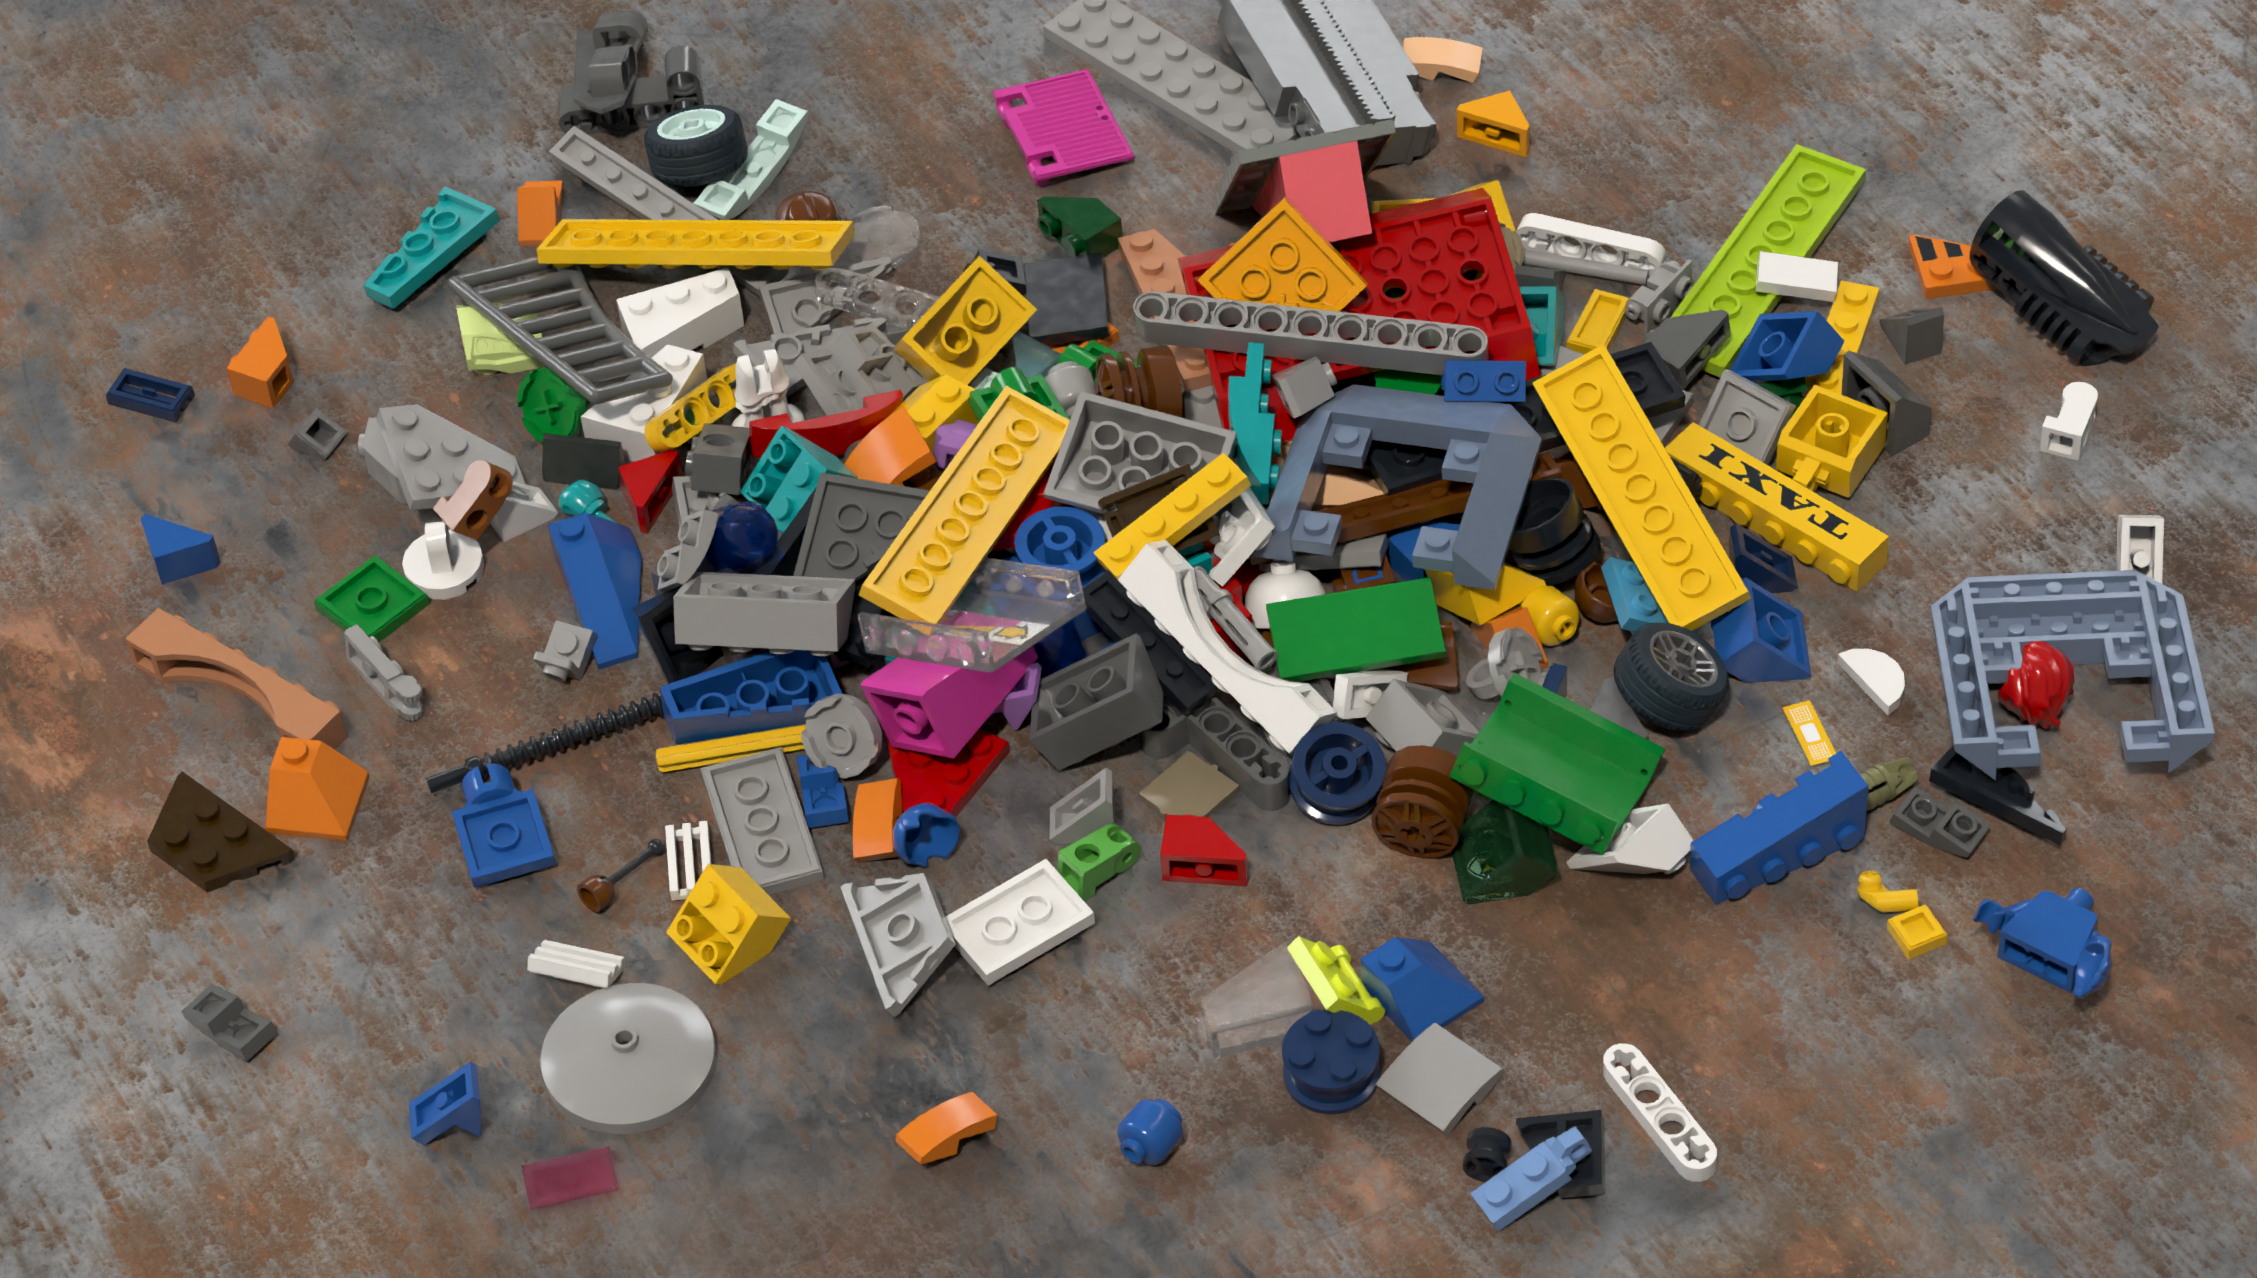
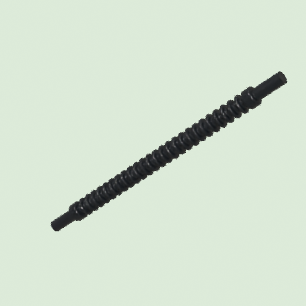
M653 693L652 699L647 700L646 697H642L639 704L632 700L629 707L625 708L621 704L618 707L619 710L615 712L609 708L607 715L603 716L598 712L596 719H591L587 716L585 722L581 724L578 720H575L573 727L564 724L562 731H557L556 728H553L551 730L552 734L546 735L545 732H542L539 739L530 736L528 743L519 740L518 746L513 747L511 744H508L505 751L496 748V754L494 755L485 752L484 758L480 759L477 755L467 758L464 765L425 778L430 793H434L460 784L466 774L477 766L479 767L482 780H485L486 774L489 773L486 764H500L505 768L513 765L514 768H518L519 762L524 761L525 764H529L532 757H535L536 760H541L543 753L550 757L553 754V750L557 749L561 753L566 745L573 749L575 742L580 741L584 745L589 737L595 741L598 734L602 733L604 737H607L609 730L613 729L615 733H618L620 726H625L626 729H629L632 722H636L638 725L642 724L643 718L652 721L654 714L663 717L661 696Z

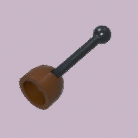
M659 839L651 840L645 851L609 878L604 875H593L582 881L577 886V893L583 904L596 913L609 905L615 894L614 884L652 855L658 856L662 854L665 848L664 843Z

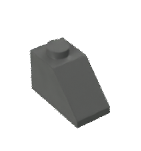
M1716 310L1666 318L1657 329H1652L1647 333L1642 344L1652 342L1683 391L1731 336L1729 315L1724 310Z

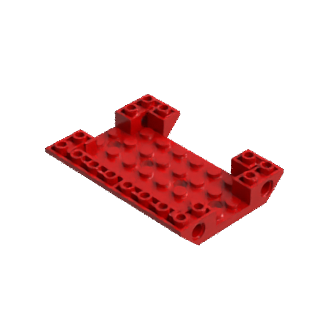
M1484 188L1371 213L1369 216L1372 234L1329 242L1368 283L1340 312L1474 326L1484 331L1488 338L1489 361H1526V381L1541 376L1528 315L1492 198ZM1232 246L1177 258L1187 295L1214 298L1198 279ZM1475 269L1482 272L1483 276L1478 280L1469 281L1463 278L1462 274L1467 270ZM1393 287L1402 288L1406 292L1397 299L1389 298L1384 294ZM1268 329L1266 331L1273 332L1277 329ZM1308 333L1305 336H1314L1316 334ZM1350 337V338H1346V339H1344V340L1350 341V340H1355V339H1357V338ZM1387 342L1385 344L1393 345L1396 344V342ZM1434 346L1425 347V349H1434V348H1437V347H1434ZM1204 349L1223 429L1230 430L1228 417L1229 376L1245 377L1247 354ZM1472 350V351H1466V352H1464V353L1473 354V353H1475L1476 351H1473V350ZM1264 356V359L1272 360L1271 375L1306 361ZM1329 363L1336 381L1384 370L1381 368ZM1271 377L1270 384L1262 383V394H1269L1268 413L1275 414L1274 430H1282V446L1293 441L1301 416L1293 418L1286 412Z

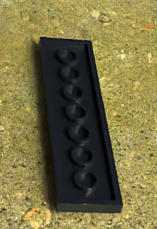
M1652 342L1610 354L1647 418L1685 407L1686 395ZM1546 375L1526 381V402H1495L1512 405L1542 438L1540 452L1566 444L1532 384ZM1372 440L1365 462L1382 492L1390 496L1442 480V465L1447 450Z

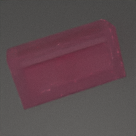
M609 1146L521 1165L530 1209L618 1190Z

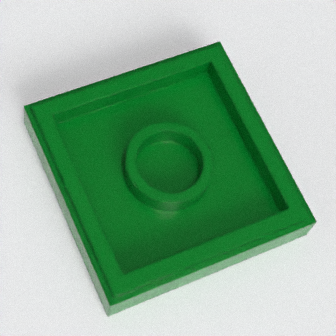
M376 555L314 600L316 610L344 632L346 629L357 624L368 637L373 636L378 642L382 641L430 604L426 593Z

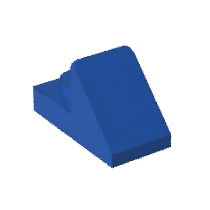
M472 1062L467 1063L409 1103L411 1139L425 1145L453 1125H457L476 1136L481 1135L480 1096L476 1064Z

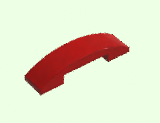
M901 390L863 397L862 409L792 423L788 413L749 421V452L752 457L761 458L780 426H784L834 456L843 454L852 443L863 439L903 402V393Z

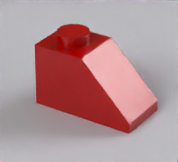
M1166 814L1160 851L1162 881L1247 887L1246 853L1209 817H1199L1190 814Z

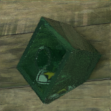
M1491 800L1464 822L1460 830L1458 843L1451 852L1463 902L1469 905L1529 896L1559 873L1548 827L1495 800Z

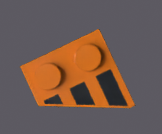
M1915 234L1909 235L1908 248L1925 299L1997 289L1972 266L1969 258L1971 245Z

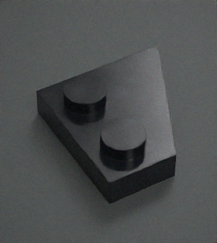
M1601 1110L1516 1118L1518 1132L1529 1150H1532L1543 1141L1545 1143L1551 1137L1556 1139L1557 1136L1573 1127L1580 1131L1592 1149L1591 1153L1575 1163L1576 1169L1569 1175L1571 1181L1556 1191L1560 1198L1605 1194L1604 1118Z

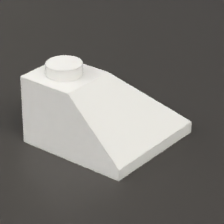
M1669 804L1637 808L1631 811L1604 855L1583 846L1566 863L1570 869L1636 874L1664 872L1669 874L1679 869L1686 862L1684 856L1690 851V843L1694 840Z

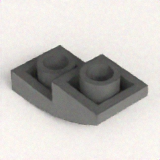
M1916 786L1907 795L1889 821L1890 824L1930 846L1966 858L1969 857L1991 827L1989 823L1956 801L1949 809Z

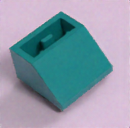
M780 426L740 493L784 533L817 487L820 473L857 479L858 477L833 454L789 428Z

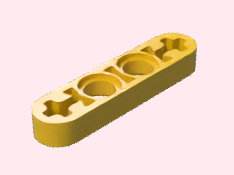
M736 363L723 368L651 418L646 423L644 429L648 445L656 452L661 453L676 448L702 431L704 423L711 424L733 409L737 401L734 396L735 388L731 389L728 384L736 380ZM709 389H713L718 394L720 402L718 408L713 406L709 400ZM685 406H688L694 412V425L688 423L684 416ZM672 424L675 430L669 432L664 437L662 431H664L666 426Z

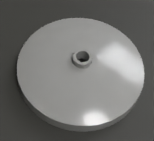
M618 984L587 994L559 1015L550 1027L543 1042L540 1057L541 1071L546 1091L552 1103L572 1122L583 1128L605 1134H637L651 1131L673 1122L689 1111L700 1100L709 1087L714 1075L716 1047L713 1032L706 1016L695 1003L684 995L672 989L654 984Z

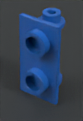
M1445 360V373H1442L1441 377L1444 401L1526 402V361Z

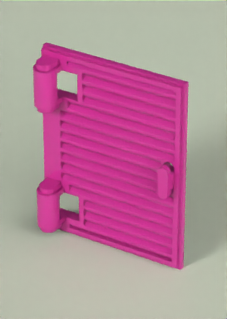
M1088 69L993 91L996 109L1004 125L1010 128L1026 159V167L1035 185L1039 187H1045L1050 178L1135 159L1134 153ZM1023 99L1025 105L1012 108L1011 100ZM1052 156L1056 162L1055 164L1043 166L1041 158Z

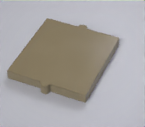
M1188 750L1140 791L1138 796L1141 801L1160 813L1162 820L1166 819V814H1190L1199 817H1210L1240 791V786L1218 771L1216 764L1210 765Z

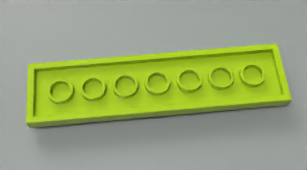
M1795 145L1670 317L1724 310L1728 313L1731 336L1701 369L1702 371L1721 377L1724 370H1730L1759 315L1771 314L1783 297V295L1755 291L1757 261L1760 251L1810 258L1865 182L1866 169L1807 147Z

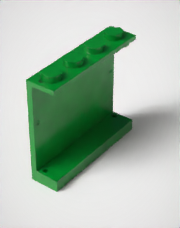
M1514 673L1507 683L1498 707L1471 744L1463 743L1449 777L1604 855L1652 781L1665 748Z

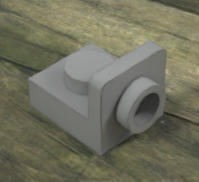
M556 620L544 653L536 651L533 660L543 669L542 674L548 678L565 682L567 677L582 680L598 635L593 630Z

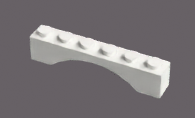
M1166 540L1147 543L1119 577L1118 581L1127 589V596L1135 604L1145 607L1155 617L1154 621L1157 627L1164 633L1174 636L1184 647L1183 652L1193 662L1201 664L1212 675L1213 683L1223 692L1230 693L1241 704L1240 709L1246 717L1254 722H1259L1269 733V739L1277 748L1289 754L1294 753L1298 742L1308 731L1316 726L1329 723L1338 713L1309 683L1289 682L1269 676L1246 663L1229 648L1216 632L1204 610L1197 589L1194 568Z

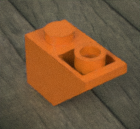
M268 316L261 326L252 332L249 341L238 355H235L230 360L227 373L235 396L270 408L276 406L294 381L275 318Z

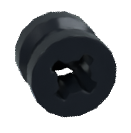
M1480 1127L1470 1131L1466 1142L1469 1152L1466 1153L1463 1159V1171L1475 1180L1487 1182L1508 1167L1505 1157L1511 1152L1512 1141L1506 1133L1492 1127Z

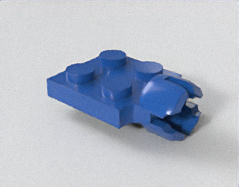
M486 764L491 781L483 783L478 766L469 771L462 781V788L467 802L466 806L452 811L453 820L474 888L556 865L534 790H516L509 770L500 764Z

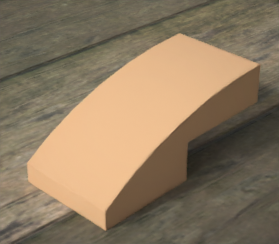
M1432 37L1405 38L1402 42V48L1418 71L1419 77L1433 81L1439 71L1474 83L1479 74L1482 47L1456 40Z

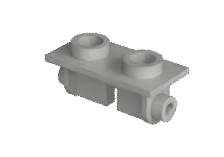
M1688 259L1682 267L1673 260L1662 263L1647 280V286L1655 291L1642 285L1626 301V315L1633 320L1637 318L1643 320L1645 334L1654 329L1658 323H1662L1668 318L1675 305L1680 300H1683L1693 287L1692 260Z

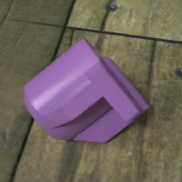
M957 419L954 424L939 426L936 429L932 453L937 462L933 465L944 472L977 425Z

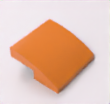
M903 406L884 419L863 438L852 451L845 465L858 479L904 486L902 482L937 461Z

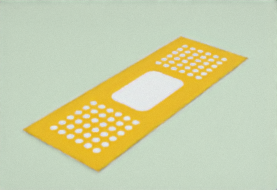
M1808 700L1782 707L1810 765L1814 766L1828 762V758L1836 754L1811 701Z

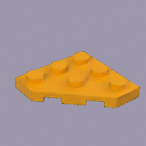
M1286 197L1273 207L1198 279L1214 298L1339 312L1368 285L1363 277Z

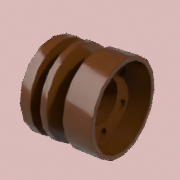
M1164 345L1140 349L1136 368L1130 354L1126 351H1120L1117 354L1116 360L1111 353L1098 356L1095 381L1096 395L1182 418L1183 402L1180 377L1175 357L1170 347Z
M1426 745L1407 746L1394 753L1388 763L1382 782L1383 789L1377 797V804L1371 816L1372 828L1377 837L1391 849L1408 856L1424 859L1438 858L1452 852L1457 845L1460 830L1464 824V814L1469 808L1474 789L1449 777L1457 759L1456 755L1441 748Z

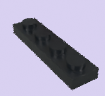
M1109 571L1105 572L1078 591L1075 601L1115 643L1136 633L1142 638L1163 693L1186 716L1217 693L1218 687L1199 664L1193 662L1185 655L1183 648L1171 635L1164 633L1157 627L1155 619L1144 607L1135 604L1127 596V589Z

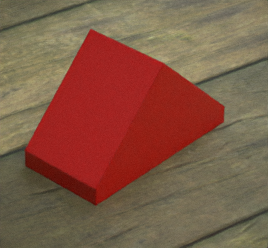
M669 450L618 467L624 497L642 533H649L673 496V477L683 476L678 451Z

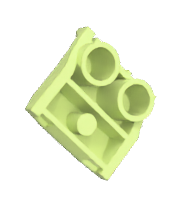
M494 303V305H495L496 307H497V306H501V305H505V304ZM456 305L469 371L474 370L480 375H491L498 371L511 374L545 366L474 308ZM538 314L518 317L513 320L517 323L537 318ZM538 333L533 336L537 339L541 338L542 334Z

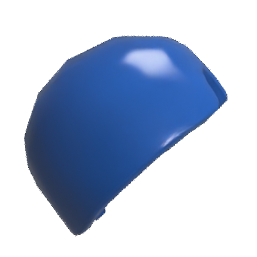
M932 803L917 804L906 810L898 818L893 828L892 843L894 850L902 861L927 867L928 859L932 857L945 859L951 855L959 841L960 825L955 816Z

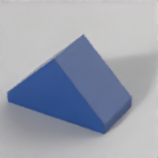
M144 514L141 518L148 546L162 585L215 569L221 563L213 535L148 514Z

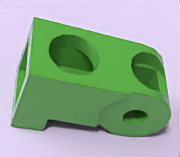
M1116 823L1107 824L1058 851V873L1082 900L1086 901L1095 895L1096 886L1113 877L1115 873L1127 871L1135 864L1141 853V845Z

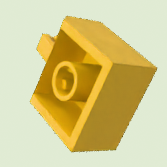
M1814 385L1781 432L1777 443L1776 470L1794 476L1792 480L1813 492L1819 486L1849 498L1885 447L1888 413Z

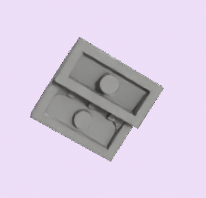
M1434 1023L1422 1032L1395 1059L1375 1085L1389 1097L1448 1137L1472 1103L1479 1107L1505 1071L1456 1036Z

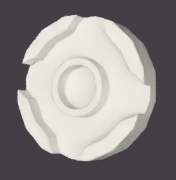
M444 521L426 523L425 534L412 542L405 551L402 562L406 579L426 593L428 599L439 600L458 597L466 593L467 585L471 584L475 578L477 582L482 578L485 566L479 543L472 538L449 530L448 525Z

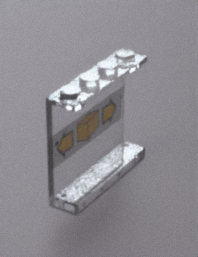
M986 558L940 624L864 612L858 614V620L866 653L993 673L1086 610L1079 571Z

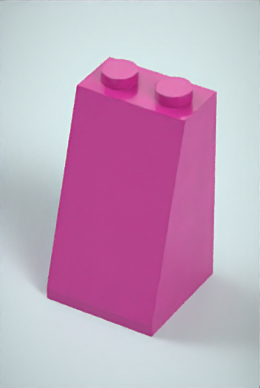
M960 616L941 630L1016 632L1023 626ZM930 636L866 678L860 686L892 747L955 758L1026 673L1025 671L1028 666L1037 660L1038 656L1032 645L1022 651Z

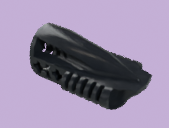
M2024 190L2015 191L2005 197L1987 215L1978 228L1969 254L1974 269L2015 303V314L2020 318L2024 317V321L2030 326H2035V330L2039 334L2045 335V338L2051 344L2056 343V348L2062 353L2067 352L2066 356L2077 365L2093 366L2103 363L2115 355H2128L2144 347L2157 332L2159 325L2148 312L2154 302V297L2144 288L2139 289L2140 285L2134 280H2129V276L2123 271L2118 272V267L2112 262L2107 263L2108 259L2102 254H2097V250L2094 247L2087 245L2082 248L2059 220ZM2001 228L2004 232L1997 240L1993 235ZM2013 240L2014 243L2011 248L2005 246L2006 243ZM2021 248L2025 251L2022 257L2017 254L2021 251Z

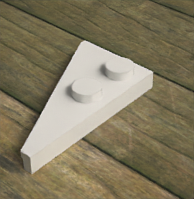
M1250 487L1230 502L1233 504L1231 514L1225 511L1221 516L1218 530L1221 542L1217 543L1214 549V553L1221 558V561L1210 570L1209 576L1222 587L1254 550L1259 551L1268 543L1272 530L1275 527Z

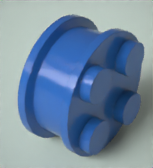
M1073 507L1047 508L1028 517L1018 528L1014 541L1015 552L1018 558V577L1024 588L1047 603L1072 601L1076 599L1078 591L1107 572L1093 553L1105 544V533L1099 521L1088 512Z

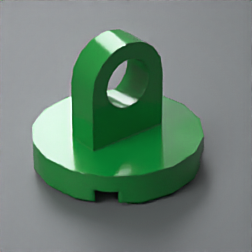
M546 366L528 373L520 383L517 395L518 408L522 407L524 414L521 420L534 439L543 443L544 433L577 437L582 431L581 416L587 412L586 408L589 406L590 401Z

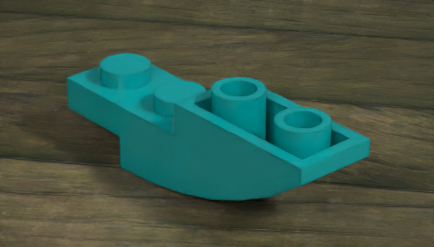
M1248 343L1245 377L1229 376L1230 431L1237 432L1236 459L1239 468L1248 477L1251 483L1250 488L1260 504L1269 505L1270 489H1275L1279 479V465H1272L1273 454H1281L1282 430H1274L1275 414L1268 413L1269 394H1262V383L1270 384L1272 360L1264 359V343Z

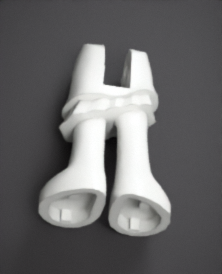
M764 350V364L754 367L751 365L748 354L738 357L735 370L736 388L734 396L737 400L735 407L743 414H740L733 421L732 426L749 428V421L764 418L762 406H766L768 403L771 411L770 417L788 413L792 423L805 421L802 411L798 407L787 403L786 393L789 385V376L776 350Z

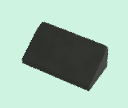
M544 433L542 475L545 482L571 485L583 479L597 485L599 488L615 490L620 487L621 480L618 467L625 465L621 442Z

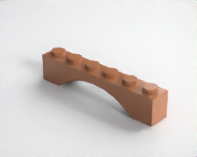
M157 608L125 638L132 663L137 668L162 682H206L227 687L245 695L259 705L272 719L280 738L318 740L334 750L347 738L343 713L333 702L320 700L310 694L301 684L290 683L280 677L271 667H262L250 660L241 650H232L223 645L211 633H202L193 628L179 615L172 616Z

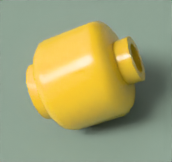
M1541 586L1532 590L1519 605V607L1528 608L1539 640L1545 646H1557L1564 643L1574 635L1579 623L1577 604L1553 586Z

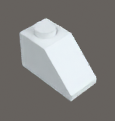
M2118 515L2117 571L2136 570L2162 584L2163 517L2158 515Z

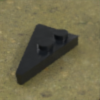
M1954 745L1931 768L1930 782L2058 845L2065 841L2067 828L2062 825L2060 818L2052 809L2044 811L2034 800V789L2015 769L2011 767L1996 768L1995 781L1954 751Z

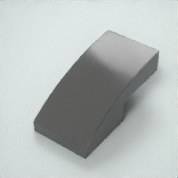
M211 984L181 1011L184 1018L203 1034L245 1061L253 1057L278 1034L270 1020L245 1009L237 995L214 984Z

